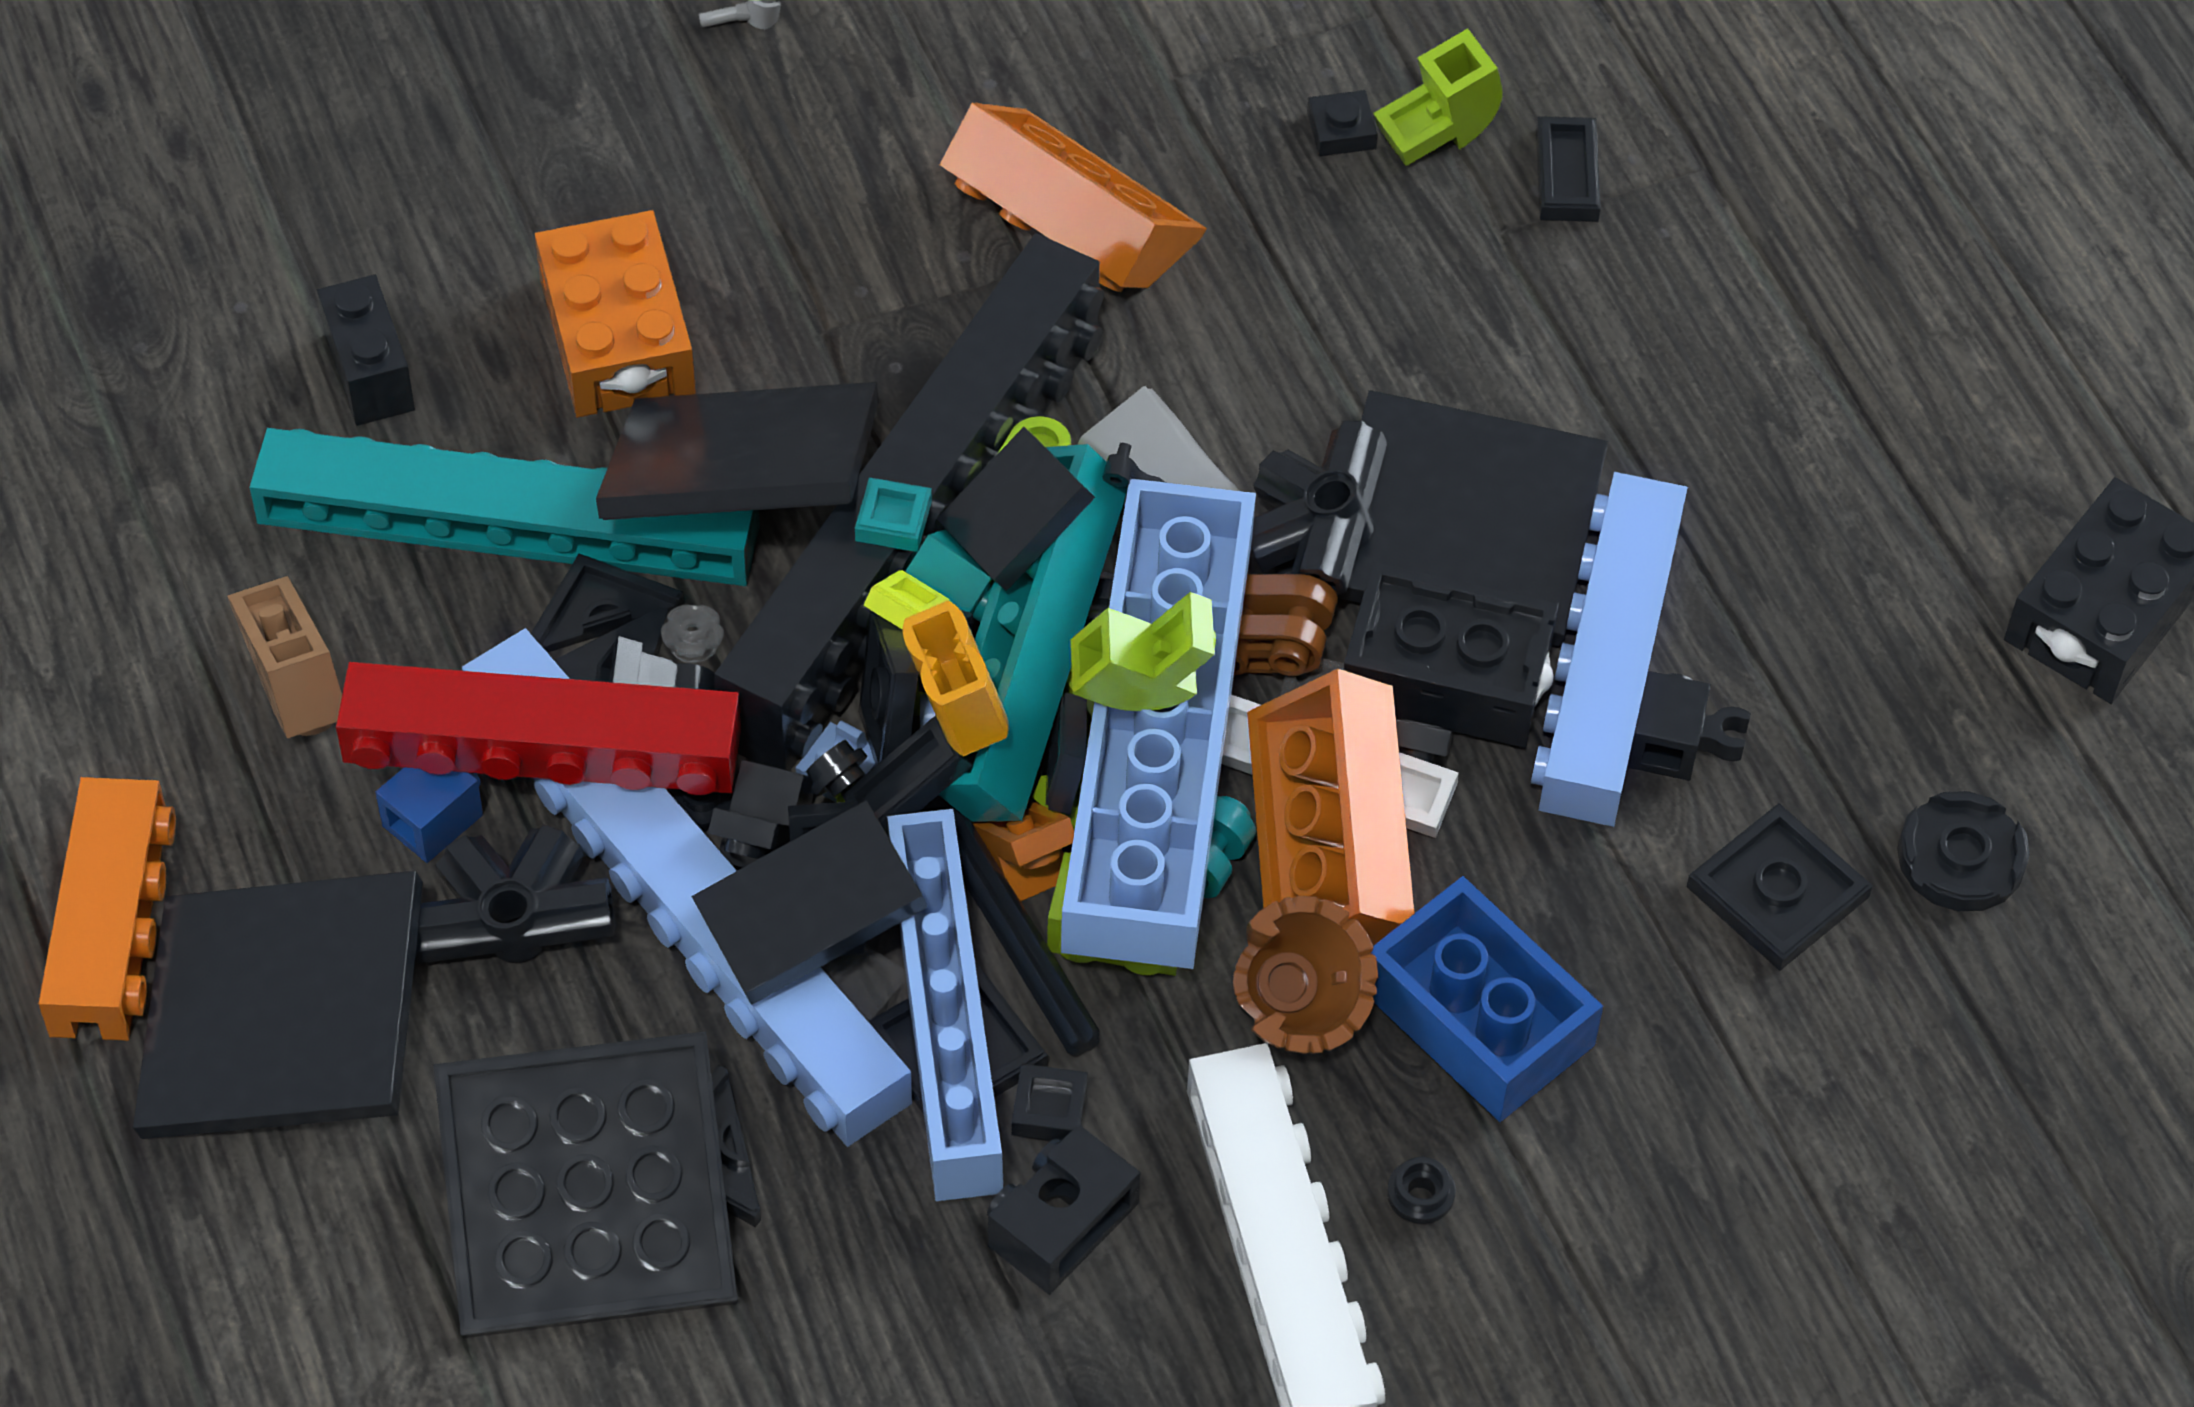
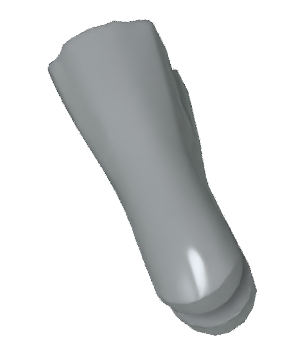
M1146 386L1139 389L1083 434L1077 444H1088L1107 461L1109 455L1117 454L1120 443H1128L1132 446L1129 458L1136 463L1140 470L1148 475L1157 476L1167 483L1240 491L1210 460L1181 421L1152 388L1148 389Z

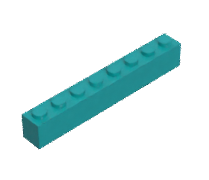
M267 428L249 487L257 524L573 564L580 553L629 572L746 587L760 529L759 510L613 520L599 519L596 496L607 468L589 469L558 465L549 460H518L497 457L486 452L471 454L447 451L424 444L408 446L376 442L366 437L345 438L321 435L304 429L282 430Z

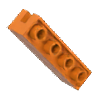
M80 778L38 1003L49 1037L76 1038L79 1022L98 1023L103 1040L129 1041L133 1015L142 1016L144 1013L147 985L145 976H140L143 958H152L154 956L157 936L155 919L150 917L153 901L161 902L165 895L166 867L165 863L160 862L163 845L171 846L173 844L176 829L175 809L165 805L158 780Z

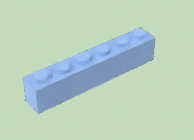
M1614 472L1609 496L1596 495L1589 530L1600 532L1598 545L1585 543L1578 579L1589 581L1586 595L1574 592L1566 629L1577 631L1575 645L1562 643L1555 680L1566 682L1563 696L1550 695L1543 731L1554 733L1551 748L1538 747L1531 779L1532 784L1543 786L1538 811L1612 827L1615 825L1688 488L1686 486Z
M953 809L887 816L889 839L928 908L900 922L899 928L935 1201L998 1194L1003 1189L1002 1150Z

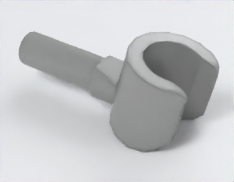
M748 0L747 3L735 4L733 7L699 13L701 27L737 20H747L758 29H768L777 22L781 3L776 2V0Z

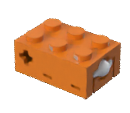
M653 210L534 233L540 280L576 418L597 414L598 408H602L603 412L632 407L635 398L664 397L673 393L674 396L696 394L692 347Z

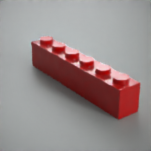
M349 662L336 731L343 763H353L367 769H381L391 766L422 769L432 774H447L454 771L486 774L503 780L515 777L551 779L566 785L593 782L616 784L630 790L656 787L681 789L689 794L705 795L711 792L732 793L741 734L739 692Z

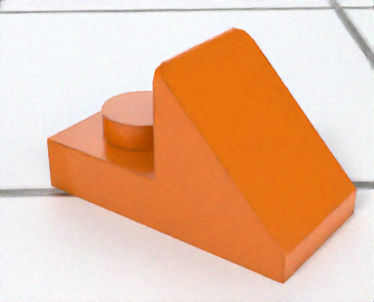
M1028 800L1022 821L972 822L1020 901L1056 886L1064 856L1062 848L1073 843L1074 829L1070 817L1048 810V807Z

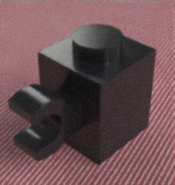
M1648 671L1627 768L1690 781L1697 750L1709 752L1723 760L1739 761L1742 758L1745 740L1730 737L1724 732L1733 730L1738 733H1746L1751 713L1739 707H1725L1713 715L1707 716L1705 711L1711 684L1692 680L1682 674H1662Z

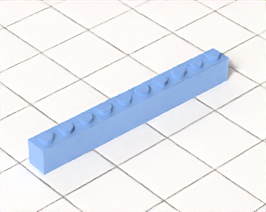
M526 628L462 666V671L569 679ZM533 778L535 790L544 806L554 815L562 812L572 824L571 829L574 838L581 845L583 852L592 859L599 856L610 869V878L619 894L629 903L634 900L639 902L648 913V923L658 940L668 948L675 945L685 956L686 967L698 987L706 993L714 990L726 1004L724 1006L725 1013L734 1029L745 1039L750 1036L755 1038L765 1050V1061L774 1076L784 1085L792 1082L805 1097L803 1101L808 1114L822 1131L827 1132L832 1129L848 1147L912 1104L910 1069L821 967L758 1002L750 1004L691 897L736 872V869L665 788L646 787L639 790H630L616 784L580 782L578 784L566 785L551 779Z

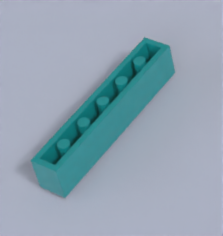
M1088 444L1046 447L1095 498L1007 591L994 581L975 637L977 647L1007 714L1009 729L1007 738L968 754L973 766L939 794L940 797L972 822L1022 821L1071 669L1070 639L1084 628L1128 488L1113 486L1103 480L1102 476L1106 460Z

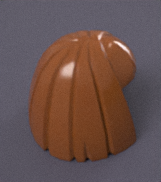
M1286 897L1281 902L1275 901L1260 910L1247 924L1246 937L1248 946L1239 957L1232 981L1237 1003L1255 1019L1251 1031L1264 1042L1278 1049L1283 1048L1287 1052L1299 1054H1317L1323 1050L1329 1051L1344 1044L1353 1037L1354 1031L1360 1030L1370 1015L1374 1004L1373 996L1377 992L1375 982L1378 978L1376 956L1371 954L1374 947L1367 932L1356 919H1349L1348 911L1326 899L1319 902L1317 897Z

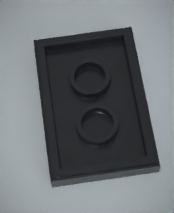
M867 800L691 896L751 1005L928 908L923 895Z

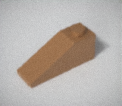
M282 577L228 595L230 606L270 705L286 737L290 738L296 735L311 736L329 729L333 723L337 722L342 693L330 652L289 577Z

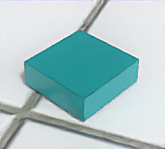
M869 477L855 526V541L918 552L932 503V488Z

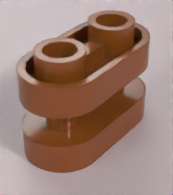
M1247 574L1234 676L1243 673H1280L1287 676H1298L1317 669L1321 663L1327 640L1323 630L1331 625L1338 601L1334 589L1326 582L1308 575Z

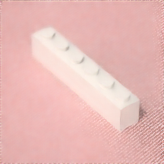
M1268 1043L1189 1059L1187 1094L1280 1407H1377V1405L1384 1404L1385 1390L1379 1367L1375 1362L1366 1364L1360 1343L1366 1342V1328L1361 1308L1357 1301L1347 1303L1341 1282H1346L1348 1278L1342 1247L1339 1241L1329 1243L1323 1225L1324 1222L1329 1221L1326 1195L1321 1182L1310 1183L1305 1167L1306 1163L1311 1162L1307 1133L1302 1123L1293 1125L1287 1106L1293 1104V1094L1285 1066H1274Z

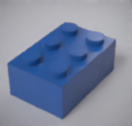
M1464 876L1455 881L1373 946L1371 954L1376 956L1378 978L1375 982L1377 992L1373 996L1374 1003L1499 1122H1502L1595 1046L1603 1005Z

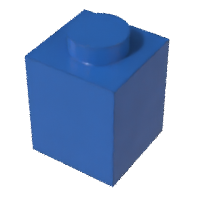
M416 768L401 769L375 792L382 827L424 862H430L483 816L479 786L481 785L477 773L451 771L447 774H432Z

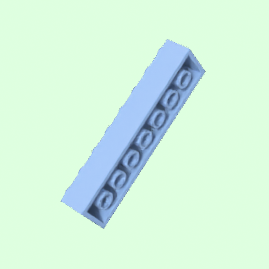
M1131 479L1128 485L1109 608L1152 624L1189 592L1212 600L1213 630L1216 633L1215 655L1204 665L1196 669L1197 695L1178 705L1159 710L1141 709V711H1127L1094 702L1062 909L1061 953L1194 969L1251 551L1256 493Z

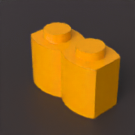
M947 600L905 618L903 624L904 642L919 672L924 690L949 745L960 755L966 756L1007 738L1009 729L1007 714L962 611L955 604Z

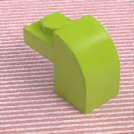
M1469 29L1462 31L1419 56L1417 59L1423 85L1373 113L1377 127L1406 166L1450 140H1453L1460 150L1485 130L1501 105L1503 91L1498 68Z
M1189 592L1152 624L1107 608L1070 639L1072 694L1111 708L1127 711L1164 709L1183 703L1197 695L1196 669L1204 665L1215 655L1216 633L1213 630L1212 600Z

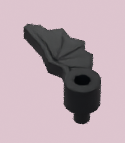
M1120 443L1117 454L1108 456L1102 476L1103 480L1108 484L1127 488L1131 479L1165 482L1161 478L1148 475L1138 468L1136 463L1129 458L1132 446L1128 443Z

